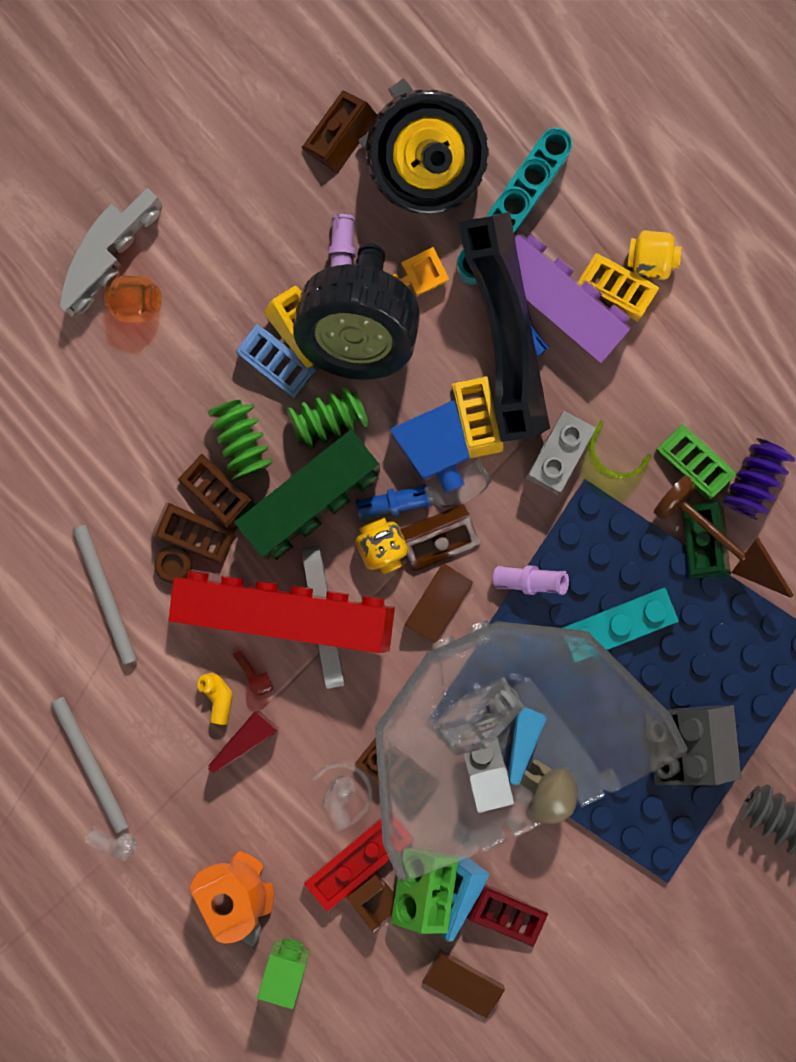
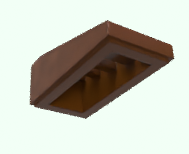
M202 453L178 479L211 513L233 531L238 529L234 522L257 504ZM208 469L211 473L196 487L193 483ZM219 479L221 482L207 497L205 492ZM228 489L232 491L219 507L215 504ZM237 503V505L228 514H226Z
M165 503L152 536L221 565L235 531L173 504ZM175 514L180 517L171 536L166 534V531ZM187 520L192 521L193 525L186 541L181 540L180 536ZM201 526H204L207 530L200 546L197 547L193 544ZM216 531L221 533L213 553L207 551V548Z

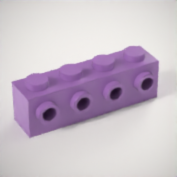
M530 233L526 238L524 235L518 234L515 237L526 300L600 363L605 361L632 329L627 324L630 317L615 304L610 309L599 300L603 294L588 281H585L582 285L571 276L575 270L558 257L555 261L549 258L544 253L547 246Z

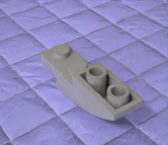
M148 188L122 213L111 203L86 233L73 257L62 289L60 307L71 317L76 312L81 314L86 311L94 301L92 296L101 287L104 289L108 288L116 281L120 274L118 270L122 266L113 255L117 251L122 253L129 248L135 240L133 235L142 226L145 228L150 226L159 217V209L162 207V204L158 197Z

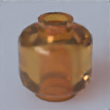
M146 275L117 276L112 281L110 288L105 292L106 308L111 310L113 317L119 322H148L161 308V290Z

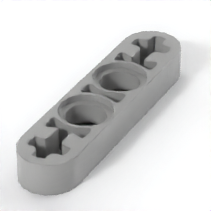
M320 546L302 549L308 588H313V595L326 597L328 586ZM318 644L326 688L331 689L345 686L339 647Z

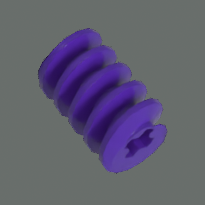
M761 438L756 439L760 444H752L749 447V452L753 457H745L742 461L743 466L748 471L739 470L736 473V478L742 484L732 483L729 487L736 497L726 496L723 499V503L729 508L755 520H758L756 517L757 513L769 514L770 512L762 504L763 500H776V497L769 491V488H782L783 486L775 478L776 474H789V471L782 465V462H795L796 460L784 448Z

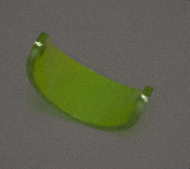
M601 420L588 442L587 448L590 463L597 472L610 479L620 480L634 476L646 466L652 455L648 453L643 458L641 464L632 472L617 473L607 469L597 458L594 447L595 437L604 424Z

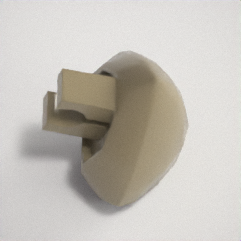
M534 759L529 770H525L520 781L521 785L535 793L528 806L529 813L532 819L540 824L562 822L573 814L577 805L578 786L575 777L567 768L551 769L537 759Z

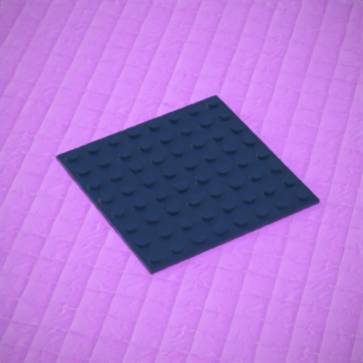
M584 479L528 563L530 566H537L539 570L566 571L569 577L567 592L564 595L548 592H537L535 595L524 594L522 590L511 589L425 718V721L459 744H461V739L496 731L508 774L516 711L511 715L501 716L490 708L488 697L496 686L507 685L513 688L519 695V705L543 714L547 718L525 770H529L534 759H537L551 769H569L573 773L578 786L577 805L573 814L569 817L668 883L734 781L719 785H655L647 712L697 706L734 705L740 770L742 771L796 688V618L732 576L723 578H689L687 551L684 544ZM663 587L666 588L679 622L575 662L562 627ZM504 693L499 696L507 708L512 705Z

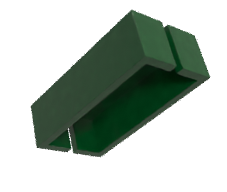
M351 429L234 523L262 558L268 560L270 557H273V559L278 560L294 547L290 541L300 533L307 537L322 525L319 518L329 510L334 515L349 504L348 495L359 488L363 492L379 479L377 472L380 471V464Z

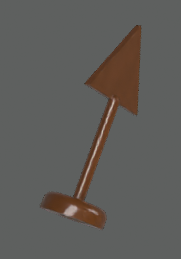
M687 474L658 503L653 513L659 518L668 519L680 508L734 554L740 561L731 573L789 598L794 596L758 537L745 553L686 502L695 489V482Z

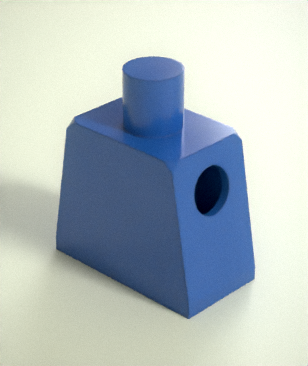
M454 400L390 429L393 439L422 481L437 475L445 494L465 485L457 466L468 461L470 457Z

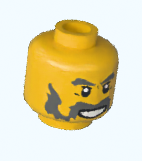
M643 230L638 234L637 239L631 238L628 267H632L634 273L643 278L666 280L671 275L672 268L679 269L682 247L675 246V238L672 233Z
M384 517L359 528L361 534L357 536L355 544L367 569L375 570L380 568L382 574H385L402 566L400 559L408 553V546L397 523L387 522Z

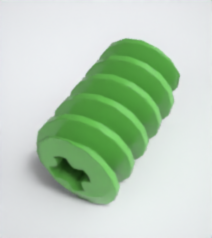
M346 386L341 387V399H338L332 391L328 392V404H325L318 396L315 397L314 409H311L305 402H302L300 415L291 407L287 408V414L300 447L301 441H304L309 448H314V436L316 435L323 443L328 442L329 430L337 438L341 437L342 425H345L348 430L352 429L355 432V420H358L364 427H368V418L356 387L354 394Z
M240 399L226 402L208 411L210 417H220L212 424L213 430L224 431L217 437L218 444L229 445L222 451V456L224 458H234L226 466L227 471L239 472L231 481L262 472L273 463L272 459H261L260 457L261 454L269 449L268 445H256V441L264 435L263 432L251 430V427L258 423L259 419L247 418L246 416L248 412L255 408L254 405L242 404Z

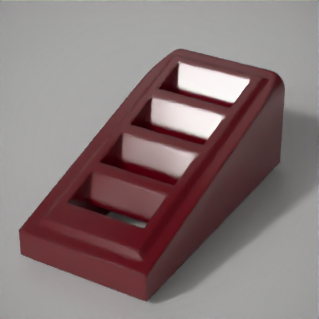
M259 710L254 711L211 761L208 769L212 773L220 771L274 735L279 727Z
M485 884L467 918L474 923L534 947L548 913ZM503 902L504 904L497 917V920L495 921L492 918L496 912L499 903ZM514 907H515V908H517L518 910H517V912H516V914H515V917H514V919H513V921H512V923H511V926L508 927V926H506V924H507V922H508V920H509V918H510V915H511V913H512V911H513V909H514ZM529 913L532 916L524 933H521L519 930L526 914Z

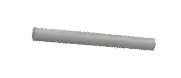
M87 525L74 528L75 538L122 663L126 665L134 662L137 658Z
M61 697L53 701L51 705L115 832L118 833L128 828L129 825L65 698Z

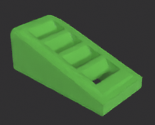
M683 424L656 449L682 477L687 474L695 482V489L707 501L711 500L736 475L718 455ZM683 438L686 439L689 443L676 456L670 452ZM695 448L699 453L687 465L681 462ZM706 459L709 464L696 475L693 470ZM716 469L720 474L707 485L704 480Z

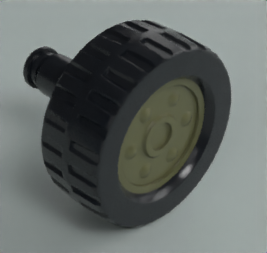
M370 243L358 249V258L355 264L328 267L317 272L306 282L297 304L293 325L295 342L302 354L310 362L331 374L356 380L384 378L401 370L412 357L420 320V308L414 294L398 278L383 271V263L386 258L385 251L380 246Z

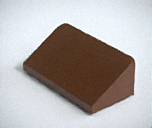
M342 90L301 148L329 169L339 172L360 143L358 140L368 132L377 114L368 102Z
M464 504L400 529L408 546L407 557L413 571L480 545L470 514Z
M442 563L404 625L431 642L436 643L473 582Z
M441 949L438 951L422 983L485 1018L488 1017L505 991L504 985Z

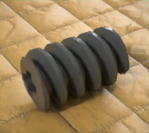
M760 785L756 786L741 806L737 820L741 822L750 815L752 819L749 828L752 830L761 823L764 824L762 836L767 838L771 833L776 832L774 844L779 846L785 840H788L786 852L791 855L796 851V803L793 801L786 803V798L781 793L773 795V788L769 785H764L761 788Z

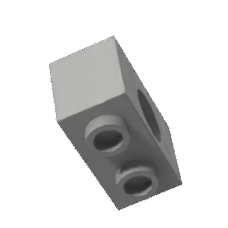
M563 411L529 470L526 479L555 495L561 493L596 428Z

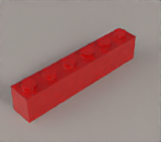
M187 571V577L173 578L169 622L380 654L390 651L395 607L385 606V599L362 596V602L348 600V593L327 591L326 597L313 595V588L291 586V592L278 590V583L256 581V587L243 585V578L222 576L221 582L208 580L209 573Z

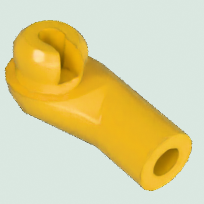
M215 673L203 674L197 680V688L200 692H204L213 703L210 722L227 725L233 697L232 690L219 675Z

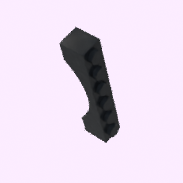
M510 212L459 222L465 259L481 290L492 330L496 365L494 409L500 440L504 442L535 438L549 430L550 425Z

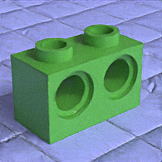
M402 850L391 924L420 934L448 933L459 859L425 850Z
M283 938L282 942L275 940L257 999L293 1010L310 953L309 950L303 949V943L289 938Z

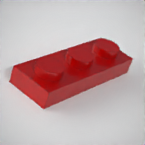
M388 811L306 879L304 885L328 912L407 846L412 839Z

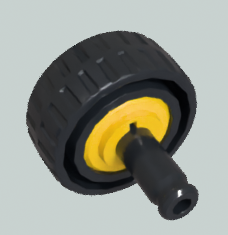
M421 89L399 95L378 112L368 131L365 146L366 163L375 186L391 203L412 213L433 215L434 213L447 212L453 207L457 208L463 204L465 199L470 198L474 194V190L477 186H480L483 174L487 170V157L489 156L488 138L481 120L465 102L447 92Z

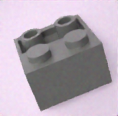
M734 705L697 706L647 712L655 785H719L741 779Z

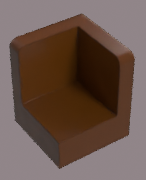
M378 871L374 872L347 895V900L373 933L379 930L380 924L392 915L395 893Z

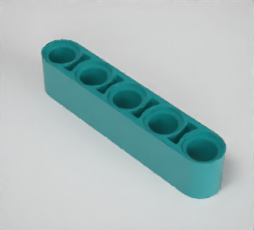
M551 128L542 134L486 215L506 213L504 204L507 201H519L522 204L523 211L519 214H510L514 236L569 157L572 149V139L566 130ZM549 142H557L563 147L564 152L559 155H552L546 150L545 145ZM529 171H537L542 175L544 181L538 185H533L525 179L524 175ZM463 248L457 259V276L467 285H477L474 274L468 273L463 268V262L466 261Z

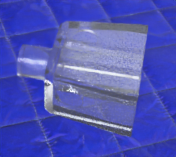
M502 677L459 698L434 724L435 733L438 739L443 741L454 755L483 750L523 710L524 705L505 678ZM488 705H489V707H490V713H488V714H483L484 712L487 711L486 708H485V706H488Z

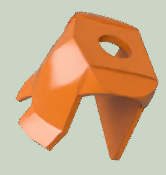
M237 851L234 854L230 864H214L197 872L190 885V892L214 937L213 939L225 944L240 941L248 936L255 929L258 918L271 913L274 902L273 884L263 883L260 878V873L264 867L263 864L253 856L242 851ZM227 894L231 897L233 909L229 914L222 915L214 899L216 895Z

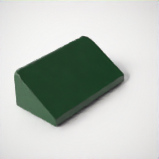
M718 501L691 505L727 536L724 508ZM683 511L689 578L730 577L728 549Z

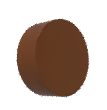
M167 547L156 556L154 567L159 578L165 582L173 583V578L187 577V571L192 570V560L185 550L178 547Z

